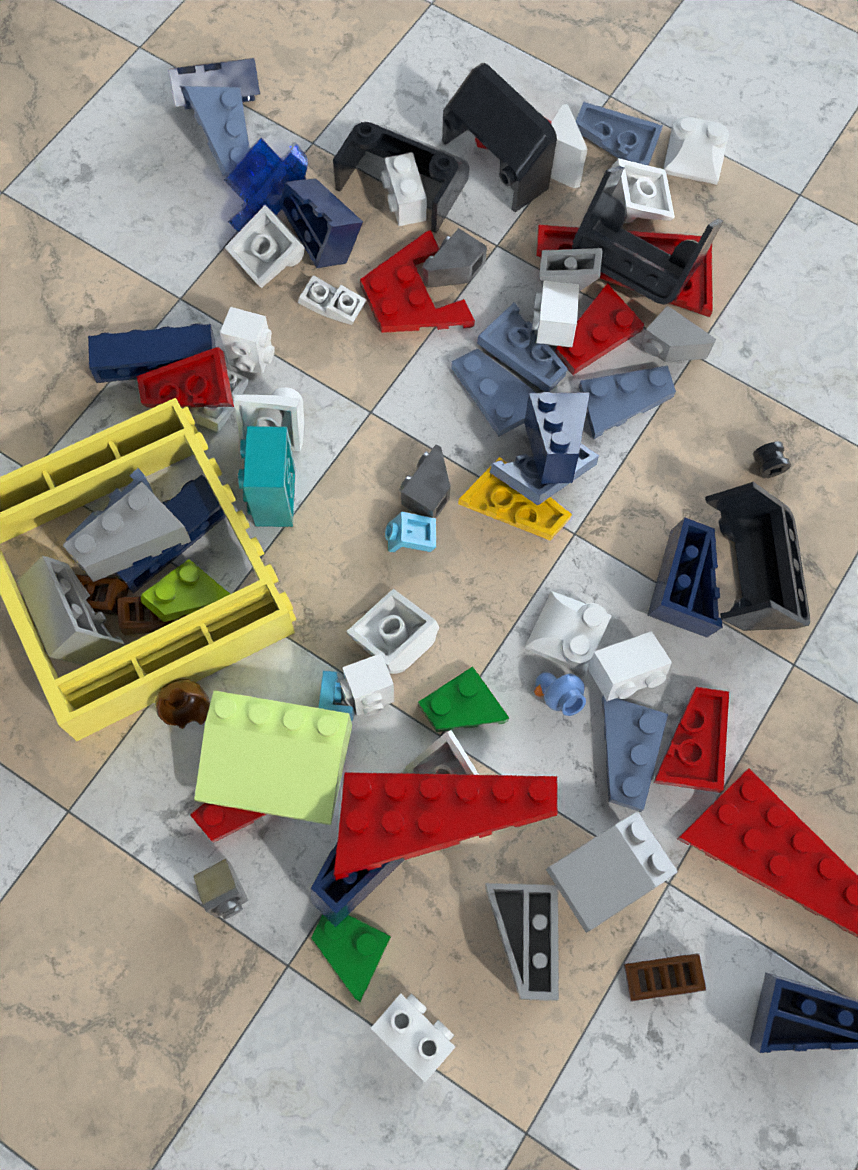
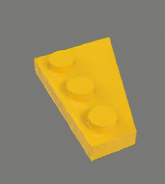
M499 457V458L495 461V462H497V461H501V460H502V462H503L504 464L507 463V462H506L505 460H503L501 457ZM491 466L458 500V504L550 541L572 516L569 511L551 497L536 505L491 474Z

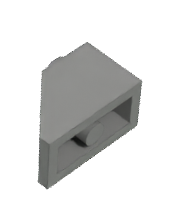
M602 248L542 251L539 273L542 287L543 280L579 284L580 292L600 278Z
M666 306L646 329L641 346L650 355L658 357L664 362L706 359L710 355L716 339L669 306Z

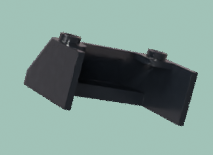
M486 63L479 64L470 71L443 109L442 142L446 145L469 130L500 160L499 177L502 183L514 191L512 210L516 213L549 189L557 135L552 124Z
M361 122L355 125L333 158L335 190L341 192L366 151L382 158L413 153L419 174L443 183L432 201L431 231L437 233L469 179V164L467 161L383 125L371 122Z
M619 165L607 169L574 237L572 249L602 248L600 272L658 304H669L679 296L703 261L724 221L718 218L709 223L699 242L684 240L675 247L672 255L622 229L627 217V209L625 204L612 196L625 168Z
M755 482L706 496V503L721 513V518L718 521L721 533L735 542L742 598L734 601L731 610L720 613L721 620L743 631L785 630L809 626V605L796 522L791 509Z

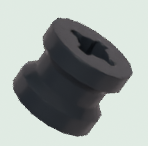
M782 442L767 443L753 452L754 460L759 462L761 466L759 473L762 478L775 477L790 469L791 463L783 455L785 449Z

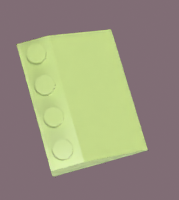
M214 690L205 721L194 800L331 825L352 730L350 714Z

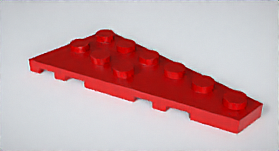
M538 225L536 256L541 257L544 250L572 249V242L579 227ZM628 231L672 255L675 247L682 241L695 240L699 242L701 236ZM712 244L684 289L670 303L709 318L713 312ZM600 272V279L631 289Z
M750 768L739 776L677 838L682 843L699 849L706 856L715 861H721L737 870V873L787 900L790 899L805 907V910L816 916H822L838 925L840 929L858 938V875Z
M344 772L334 876L336 880L348 877L349 873L366 868L369 871L381 867V864L404 858L407 860L460 844V841L479 836V838L486 837L500 829L511 826L517 828L555 817L558 810V776Z

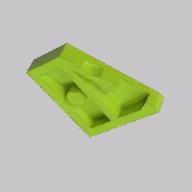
M188 559L142 593L141 602L163 622L179 619L183 615H189L230 595V593Z

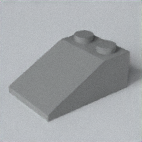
M638 811L546 869L586 933L678 873Z

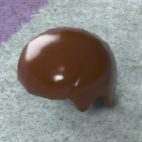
M189 679L178 680L164 686L159 691L155 699L157 716L165 724L184 729L190 722H197L199 725H202L206 721L210 701L199 683Z

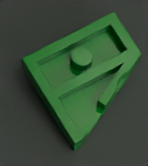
M473 666L418 701L419 708L436 732L450 731L459 727L465 729L478 727V725L491 723L505 724L509 721V716Z
M322 914L311 938L353 997L361 1002L391 936L350 915L335 927Z

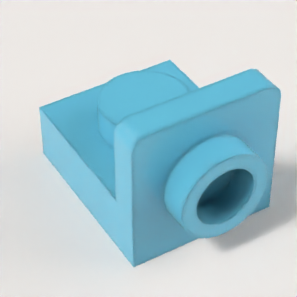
M406 512L399 513L387 524L385 529L388 551L396 552L401 547L427 552L433 551L436 548V518Z
M323 671L318 708L349 713L351 721H353L354 710L352 706L335 705L336 703H342L343 697L340 683H338L337 672Z

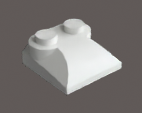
M692 117L677 119L672 125L663 170H666L667 175L717 185L726 143L729 138L728 129L721 123Z
M618 158L612 165V168L621 165L625 169L612 196L621 200L626 206L627 217L624 223H632L637 217L672 221L674 219V212L666 170Z
M264 205L225 248L262 288L286 266L292 267L297 265L303 258L305 247L289 228Z
M283 387L276 389L272 395H235L234 405L240 442L241 439H246L247 426L287 427L292 451H301L304 435L303 399L298 392L291 388Z
M392 589L346 632L371 656L381 653L389 673L397 674L405 671L433 645L439 626L434 618L395 589Z
M551 591L525 649L585 675L593 653L597 650L612 615L607 614L606 610L599 604H584Z

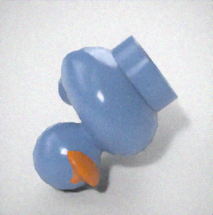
M545 672L536 678L534 693L539 697L544 696L546 705L552 710L562 711L564 715L572 716L584 708L586 704V698L583 696L585 686L578 676L566 674L556 678L552 673Z

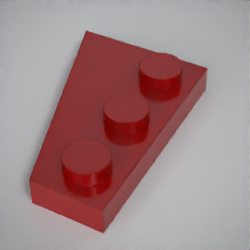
M607 283L577 321L573 346H557L555 354L571 374L575 375L640 333L645 324Z
M219 347L137 376L141 404L147 408H154L174 398L177 399L181 407H234L224 351Z
M695 687L653 783L718 793L724 790L729 691Z

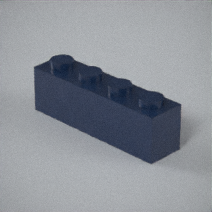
M196 323L184 327L173 328L166 326L154 330L143 331L135 329L123 333L112 334L105 332L99 335L88 336L89 369L96 383L135 380L138 375L215 348V338L211 324L203 325Z
M202 474L195 480L185 483L181 491L171 500L162 502L184 525L191 542L184 545L179 543L162 550L160 555L153 558L150 555L133 562V566L114 573L133 594L226 517L207 479Z

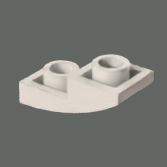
M313 275L300 295L298 303L325 317L352 325L367 299L343 285L336 289Z
M227 369L234 404L235 395L243 394L248 384V378ZM235 405L234 407H195L191 415L195 423L219 432L234 411Z

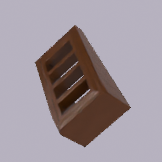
M75 574L84 588L86 585L88 586L87 592L90 596L86 601L94 612L118 616V598L127 597L128 587L118 578L108 577L93 582L88 575ZM101 588L98 601H95L98 589Z
M141 596L118 598V624L124 636L152 633L177 621L163 622L158 620V616L151 610L150 621H145L144 609L149 608L141 602ZM136 610V621H131L130 611Z
M699 953L624 964L630 1001L706 991ZM682 963L688 964L692 985L686 986ZM668 965H673L677 987L671 988ZM654 967H658L662 986L660 990H656L652 970ZM644 969L648 990L646 992H641L637 970Z

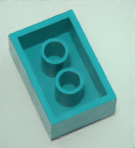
M247 426L246 439H241L240 455L241 459H244V469H239L238 485L239 489H243V502H247V515H252L255 527H293L296 468L287 427Z

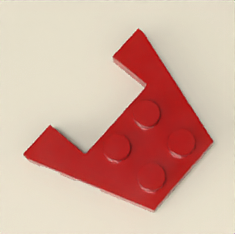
M431 230L423 233L360 279L362 291L382 333L420 331V327H437L438 330L449 329V326L463 325V328L474 327L475 319L465 299L435 308L415 267L425 263L429 256L434 257L440 250Z

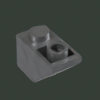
M458 228L451 237L447 236L443 240L440 250L434 257L429 256L422 267L424 285L427 288L469 283L486 263L487 246Z
M436 444L430 453L424 452L418 461L417 471L413 476L408 475L399 489L401 492V505L417 515L437 518L450 500L451 488L442 448Z
M227 859L193 876L205 911L216 918L222 916L223 919H228L243 910L242 904L249 901L231 863Z

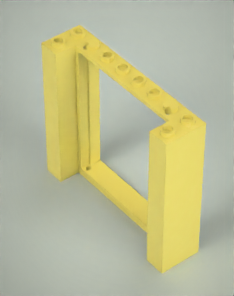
M176 398L0 477L1 544L112 493L116 488L120 489L129 485L133 481L130 475L137 468L145 476H148L194 455L259 581L59 678L50 657L44 650L41 637L33 624L32 617L0 549V595L58 725L76 741L155 703L159 691L172 682L185 679L197 682L295 633L292 622L296 620V617L292 611L293 606L285 591L280 594L278 593L274 584L279 582L271 564L264 566L260 556L264 555L258 539L256 536L251 539L249 538L246 529L250 528V525L242 510L235 511L232 503L236 499L228 483L222 486L218 479L222 472L215 458L213 457L208 460L204 452L209 448L203 435L197 431L194 425L195 421L188 407L181 408Z

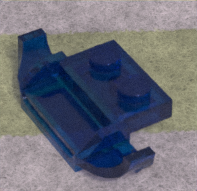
M261 137L256 140L225 177L224 181L244 201L241 205L242 208L228 221L237 232H240L264 205L277 216L282 210L279 201L285 183L307 179L305 177L308 169L307 155L296 142L292 143L287 154L280 158Z

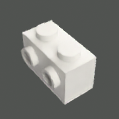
M413 153L384 158L385 171H381V181L383 188L388 189L389 208L391 212H395L398 225L403 226L426 221L427 198Z
M543 280L542 293L536 292L534 310L539 311H534L532 330H537L536 343L566 347L573 346L577 326L579 284Z
M230 307L220 331L228 365L235 366L247 373L257 372L263 374L266 364H271L275 352L274 346L271 345V330L268 329L266 316Z
M651 631L594 651L588 670L605 699L609 701L618 697L625 699L633 695L637 690L647 686L649 688L659 686L666 680V675L672 662Z
M381 653L342 667L344 679L339 680L346 706H354L357 716L365 714V716L375 715L384 710L383 706L394 702V684Z
M400 994L374 1023L371 1029L426 1082L455 1048L450 1042L454 1034L439 1020L433 1025L423 1016L427 1008L413 994H410L407 999Z

